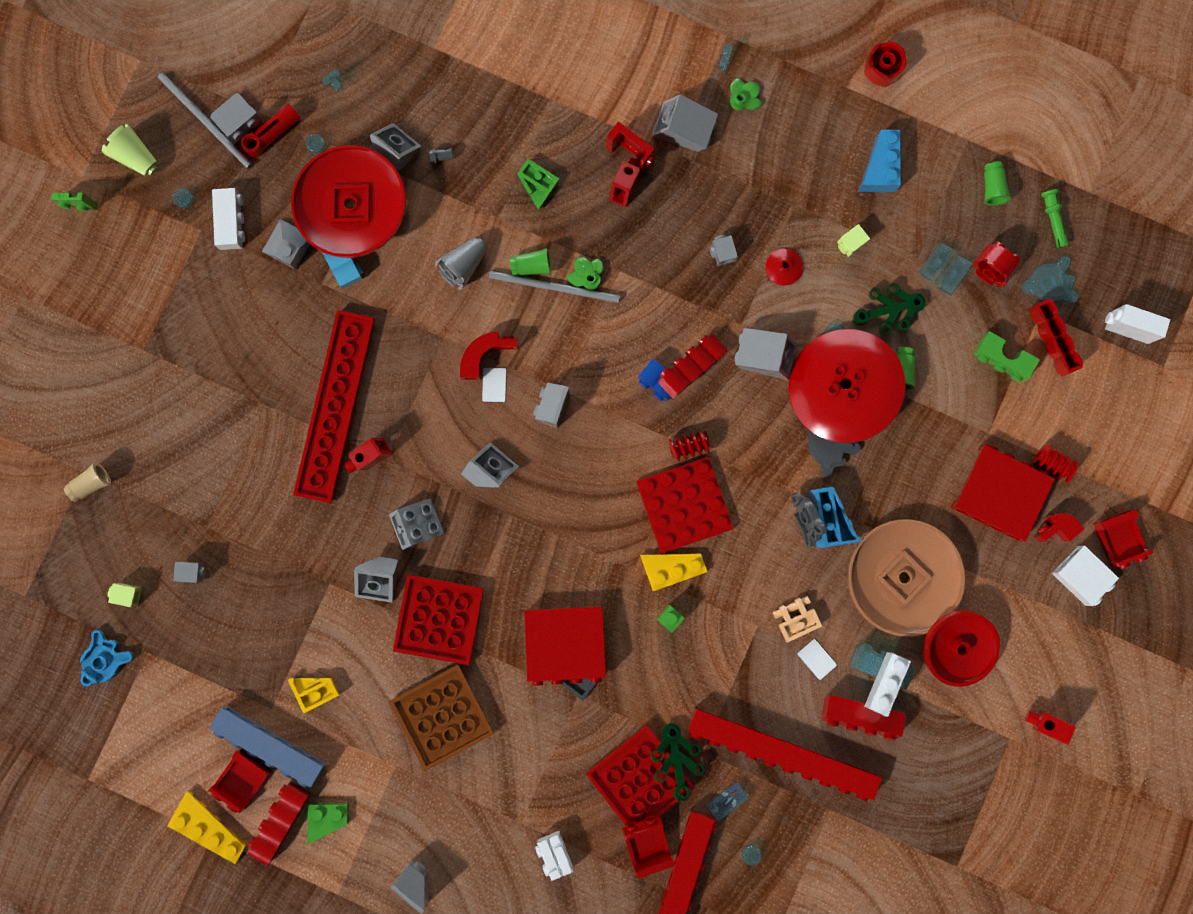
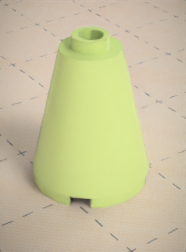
M125 124V127L121 125L114 130L107 138L109 144L102 146L101 151L106 156L144 176H152L158 169V162L128 124Z

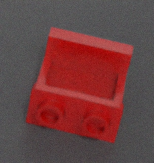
M618 121L607 135L606 149L613 153L616 147L621 145L641 160L640 174H643L645 170L648 172L654 165L655 148Z
M1128 510L1093 523L1110 567L1123 569L1129 567L1132 561L1142 562L1149 559L1148 555L1154 554L1152 550L1147 549L1135 518L1139 517L1137 510Z
M242 748L233 754L228 766L215 784L208 790L212 793L211 796L215 800L226 803L227 808L234 813H241L247 808L272 772L271 769L260 761L249 756Z
M659 815L649 816L643 821L629 823L626 827L621 828L637 879L675 866Z

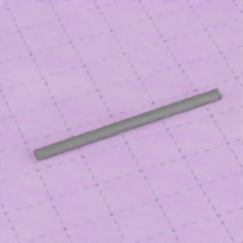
M163 72L160 73L158 78L247 169L251 168L253 163Z
M494 271L489 273V278L617 303H619L620 295Z

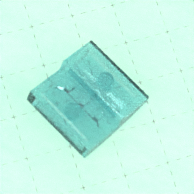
M940 242L920 269L919 274L951 296L971 269L973 263L957 255L956 250Z

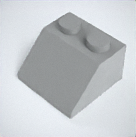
M547 383L546 387H542L539 395L542 398L541 403L536 405L533 413L536 416L535 420L537 422L558 428L570 393L569 387Z

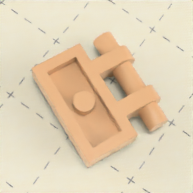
M808 596L802 599L797 598L793 603L787 606L782 605L778 607V610L772 612L775 619L784 618V622L778 624L787 643L822 627L815 610L812 608L806 611L804 607L811 603ZM798 609L800 615L790 618L789 613Z

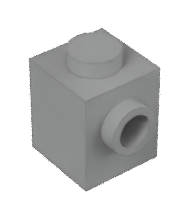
M720 235L715 237L711 245L712 247H710V253L712 258L716 259L717 266L735 262L738 256L732 236Z
M175 562L173 581L203 583V579L206 577L204 563Z

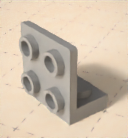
M431 499L397 509L389 514L402 550L444 534Z

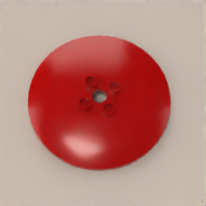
M356 145L334 147L311 159L299 173L291 195L292 216L301 235L317 250L339 258L364 256L384 246L399 229L406 209L405 187L394 165L380 153ZM349 200H354L355 206L351 209L346 208V203Z
M853 329L828 332L810 342L797 356L792 366L788 383L790 402L801 423L815 435L837 443L864 441L886 429L899 413L906 389L904 370L893 349L877 336ZM848 379L852 382L849 389H843L840 386L843 380Z

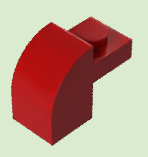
M1050 514L1043 518L1047 523L1037 529L1038 533L1034 537L1038 542H1046L1056 533L1063 542H1069L1085 530V528L1070 514Z

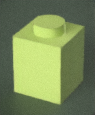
M858 224L838 240V248L849 257L864 246L870 238Z
M113 583L108 590V603L138 607L142 588L122 583Z

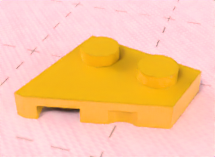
M332 678L288 679L303 714L340 696Z

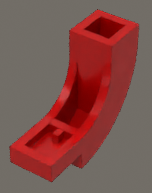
M498 331L486 333L476 338L466 348L460 363L461 380H481V364L485 356L495 350H519L518 339H514V336H503V339H500Z

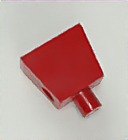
M630 158L628 163L622 162L611 185L610 201L624 207L627 206L638 181L640 173L639 160Z
M370 438L349 453L351 460L344 465L349 473L355 470H368L393 453L384 438Z
M1029 710L1024 721L1033 724V730L1066 745H1069L1076 726L1041 711L1037 714ZM1046 721H1048V727H1047V728H1045V726H1044V724H1045Z

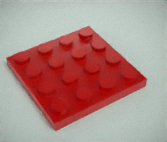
M709 457L636 481L661 554L734 529Z
M407 575L393 652L470 665L484 588Z
M647 724L586 772L587 777L625 826L629 823L643 821L649 816L659 815L660 817L678 802L673 796V790L677 786L673 765L667 772V779L665 781L658 782L654 778L655 772L661 768L670 753L665 749L663 752L664 758L661 761L654 762L651 759L652 751L656 750L661 742ZM655 752V758L659 759L660 754L658 752ZM659 772L658 778L663 779V773ZM683 772L685 785L691 792L695 789V786ZM681 789L680 794L683 797L686 795L684 789Z

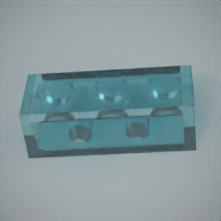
M863 643L862 646L856 644L848 666L877 677L887 652L881 650V653L873 651L874 647ZM908 667L900 686L901 688L907 690L915 670L914 667Z

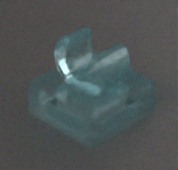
M337 68L321 79L325 87L331 84L336 92L342 88V85L337 80L341 77Z

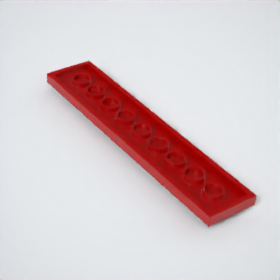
M341 310L336 312L293 492L294 496L332 504L375 323V318Z

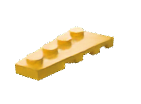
M190 790L186 791L167 826L236 864L247 844L230 828H227L216 815H213L202 801L196 799Z

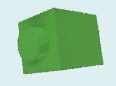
M670 605L657 617V620L671 633L685 619Z

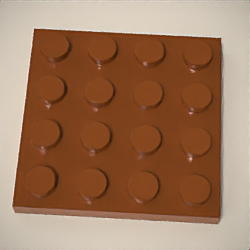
M459 664L389 701L424 771L494 735V731Z

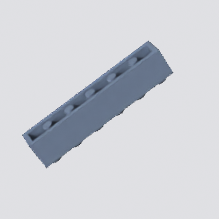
M224 706L219 710L209 728L214 731L213 734L215 736L230 740L232 746L236 748L242 747L247 750L249 756L253 758L259 757L264 760L263 763L268 767L278 768L281 770L280 773L282 775L297 779V783L306 788L308 786L311 788L315 785L326 766L325 762L228 706Z

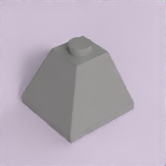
M394 123L370 135L374 151L387 158L397 171L403 169L421 148L416 141Z
M280 219L262 252L296 270L310 244L296 227Z
M489 442L469 461L461 475L476 487L498 488L519 466Z
M377 557L355 567V597L393 603L398 577V560Z
M411 860L397 877L391 889L421 914L429 902L427 872L423 864L419 861L414 862Z

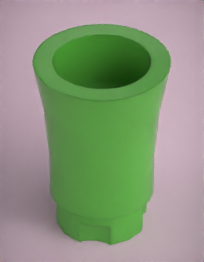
M1002 162L986 164L984 166V204L994 206L1011 201L1006 172Z
M548 248L510 257L512 275L551 274Z
M910 347L897 348L896 355L904 370L905 390L915 389L916 350Z

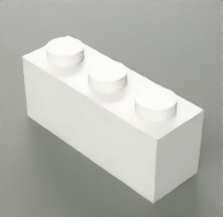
M235 188L212 189L214 245L220 250L242 249V242H245V235L242 231L244 216L241 212L243 196Z
M887 652L864 707L888 717L911 661Z

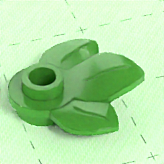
M740 78L733 81L730 87L732 93L730 104L733 109L742 110L748 108L755 110L762 105V102L757 98L760 92L759 84L755 82L744 84Z
M583 257L577 258L575 261L576 271L567 275L569 282L576 287L584 286L590 290L598 288L601 283L600 275L603 272L602 262L599 259L590 262Z

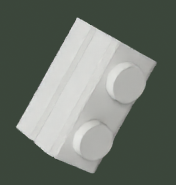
M560 831L537 840L538 845L535 846L538 857H543L545 864L542 867L546 877L550 876L551 881L574 872V867Z

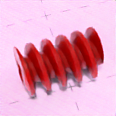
M704 430V435L698 431L697 437L691 433L689 439L686 435H683L682 442L678 437L675 438V443L668 439L672 457H675L678 462L681 455L687 460L688 453L693 458L696 451L700 456H702L703 449H705L707 454L710 453V442L706 430Z
M1050 444L1044 445L1035 454L1032 462L1035 463L1039 460V467L1046 464L1045 471L1052 468V475L1059 472L1058 479H1062L1065 476V483L1071 481L1077 471L1078 462L1076 460L1071 461L1072 458L1070 456L1065 457L1063 452L1058 453L1057 448L1051 449L1052 446Z

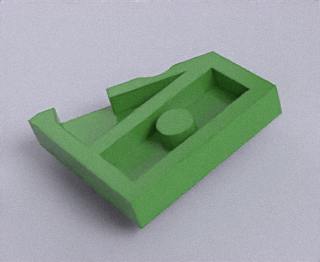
M530 159L526 160L518 172L520 181L536 208L540 210L558 184L559 178Z
M52 193L51 200L58 204L59 208L69 210L70 207H73L82 212L96 211L97 203L84 193H77V196H72L71 193Z
M309 803L307 843H312L347 825L349 803Z

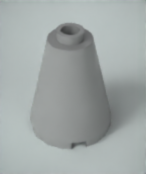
M472 238L435 261V266L439 265L441 268L438 272L450 285L454 287L457 284L460 286L458 289H463L487 252L486 244L480 238Z

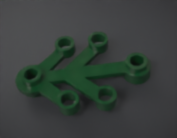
M891 283L887 287V293L889 295H896L905 301L897 303L883 295L881 290L875 287L869 291L870 299L877 300L886 305V307L870 311L859 309L853 314V322L861 326L871 318L889 314L885 323L879 328L880 335L887 336L891 333V326L899 312L908 309L904 318L897 323L898 330L906 331L910 327L909 322L914 313L924 309L926 300L919 293L910 295L901 290L897 283ZM894 286L896 288V292H892L890 290V287ZM872 291H876L878 296L874 297ZM915 299L919 301V305L914 304ZM860 313L864 314V320L859 318ZM901 322L906 323V328L901 327ZM887 327L888 333H884L882 328Z
M669 723L663 727V740L657 749L652 751L651 759L654 762L661 761L664 758L663 752L668 745H670L671 753L661 768L655 772L654 778L658 782L665 781L667 779V772L673 765L677 784L673 790V796L677 801H686L690 797V789L685 785L682 764L689 768L695 776H700L704 773V766L700 763H694L681 753L678 744L686 748L691 756L699 755L701 748L698 744H692L681 736V729L678 725ZM670 730H674V737L670 735ZM693 746L697 749L696 753H693L691 750ZM655 752H658L660 754L659 759L655 758ZM696 766L700 767V773L695 771ZM659 772L663 773V779L658 778ZM681 789H684L686 792L684 797L680 794Z

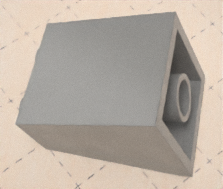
M679 94L663 102L652 137L697 152L704 150L710 145V136L717 125L716 118L718 113Z
M744 328L743 333L739 336L740 346L739 351L735 354V365L743 370L789 380L797 343L788 334Z

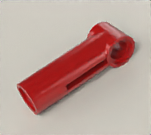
M288 103L255 132L247 134L242 138L241 145L243 149L253 158L262 156L265 148L297 123L301 117ZM257 143L255 148L250 149L251 144Z

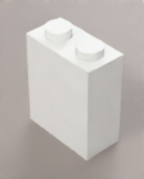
M1125 304L1108 313L1105 319V323H1107L1105 330L1150 344L1165 338L1171 319Z
M1077 546L1052 572L1085 606L1098 605L1103 600L1102 596L1106 592L1111 591L1116 586L1115 582L1119 579L1086 546Z

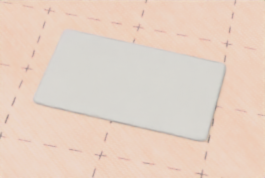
M483 368L482 401L505 402L506 368Z
M815 639L798 652V656L819 680L837 666Z

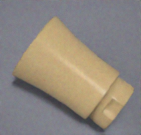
M94 462L83 473L71 480L65 486L64 492L71 501L76 502L110 485L111 479L106 470L100 464Z

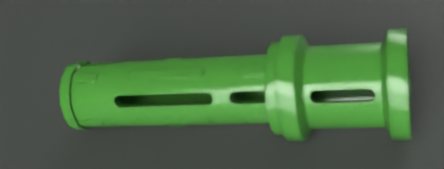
M1054 189L1042 193L1041 196L1045 200V213L1049 214L1057 248L1068 246L1069 242L1061 214L1063 207L1059 203L1057 195L1059 191Z

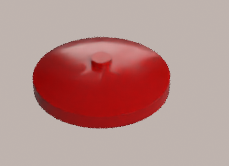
M970 610L953 611L939 618L929 629L923 645V657L928 670L942 683L954 687L969 686L985 678L994 668L1000 654V638L995 626L983 615Z

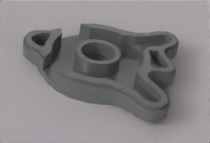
M807 429L809 439L808 451L813 459L819 463L821 475L824 478L832 475L834 467L846 464V460L843 457L845 453L856 454L860 451L858 443L828 441Z
M796 492L791 495L793 507L797 506L798 513L794 514L803 533L806 546L812 547L815 545V541L821 540V535L827 533V528L821 521L817 509L811 500Z

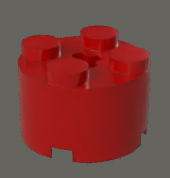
M892 41L877 44L865 62L864 74L872 83L882 87H888L895 83L907 64L904 49Z
M995 242V244L986 246L973 263V268L976 267V275L987 284L993 285L996 283L999 284L997 287H1003L1019 268L1020 257L1007 250L1004 244Z

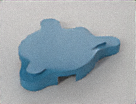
M94 630L91 634V644L84 651L80 659L82 667L81 684L88 687L95 683H102L113 679L123 664L134 659V654L131 651L117 652L118 641L107 640L102 630Z

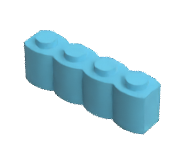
M323 253L342 289L363 279L361 276L363 273L359 263L355 264L352 258H339Z

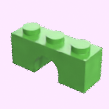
M990 331L985 333L973 352L977 359L983 363L992 364L993 368L999 372L1008 373L1011 375L1010 378L1017 382L1028 380L1040 359L1022 350L1015 355L1013 360H1010L1002 352L1006 340Z

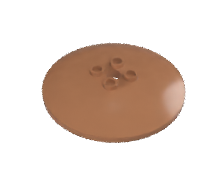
M894 520L875 527L857 544L848 566L849 592L857 610L871 625L892 635L910 637L928 633L929 629L939 618L956 611L964 593L965 571L957 548L943 532L934 526L917 520ZM902 572H906L909 576L906 583H902L899 580V575Z

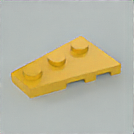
M701 554L640 555L653 591L707 572Z

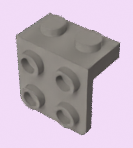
M238 93L234 94L210 115V118L233 144L241 140L262 121L257 112Z

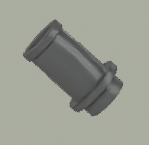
M452 147L439 150L433 148V150L429 151L431 162L437 163V161L453 160Z

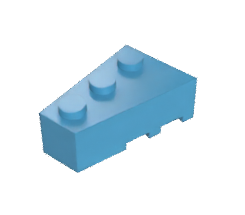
M881 130L879 132L858 192H896L901 186L900 130Z
M834 487L807 491L808 499L814 504L821 521L827 528V533L821 535V540L816 541L817 548L861 542L860 537L856 535L852 527L851 520L848 519L844 511L845 508Z

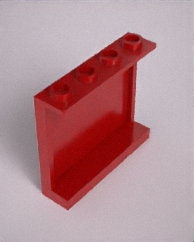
M993 445L979 446L980 452L958 499L953 501L950 508L1019 542H1025L1055 479L1050 477V473L1044 470L1032 468L1033 465L1028 462L1015 460V456L1006 452L1003 454L997 451L998 448Z
M602 607L524 611L527 682H532V686L543 685L544 681H551V685L563 684V680H571V684L583 683L582 679H590V683L602 682V678H606Z

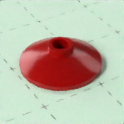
M783 248L770 254L766 261L765 269L767 276L773 283L780 286H788L794 284L801 277L803 262L795 251ZM782 263H787L789 267L783 268Z

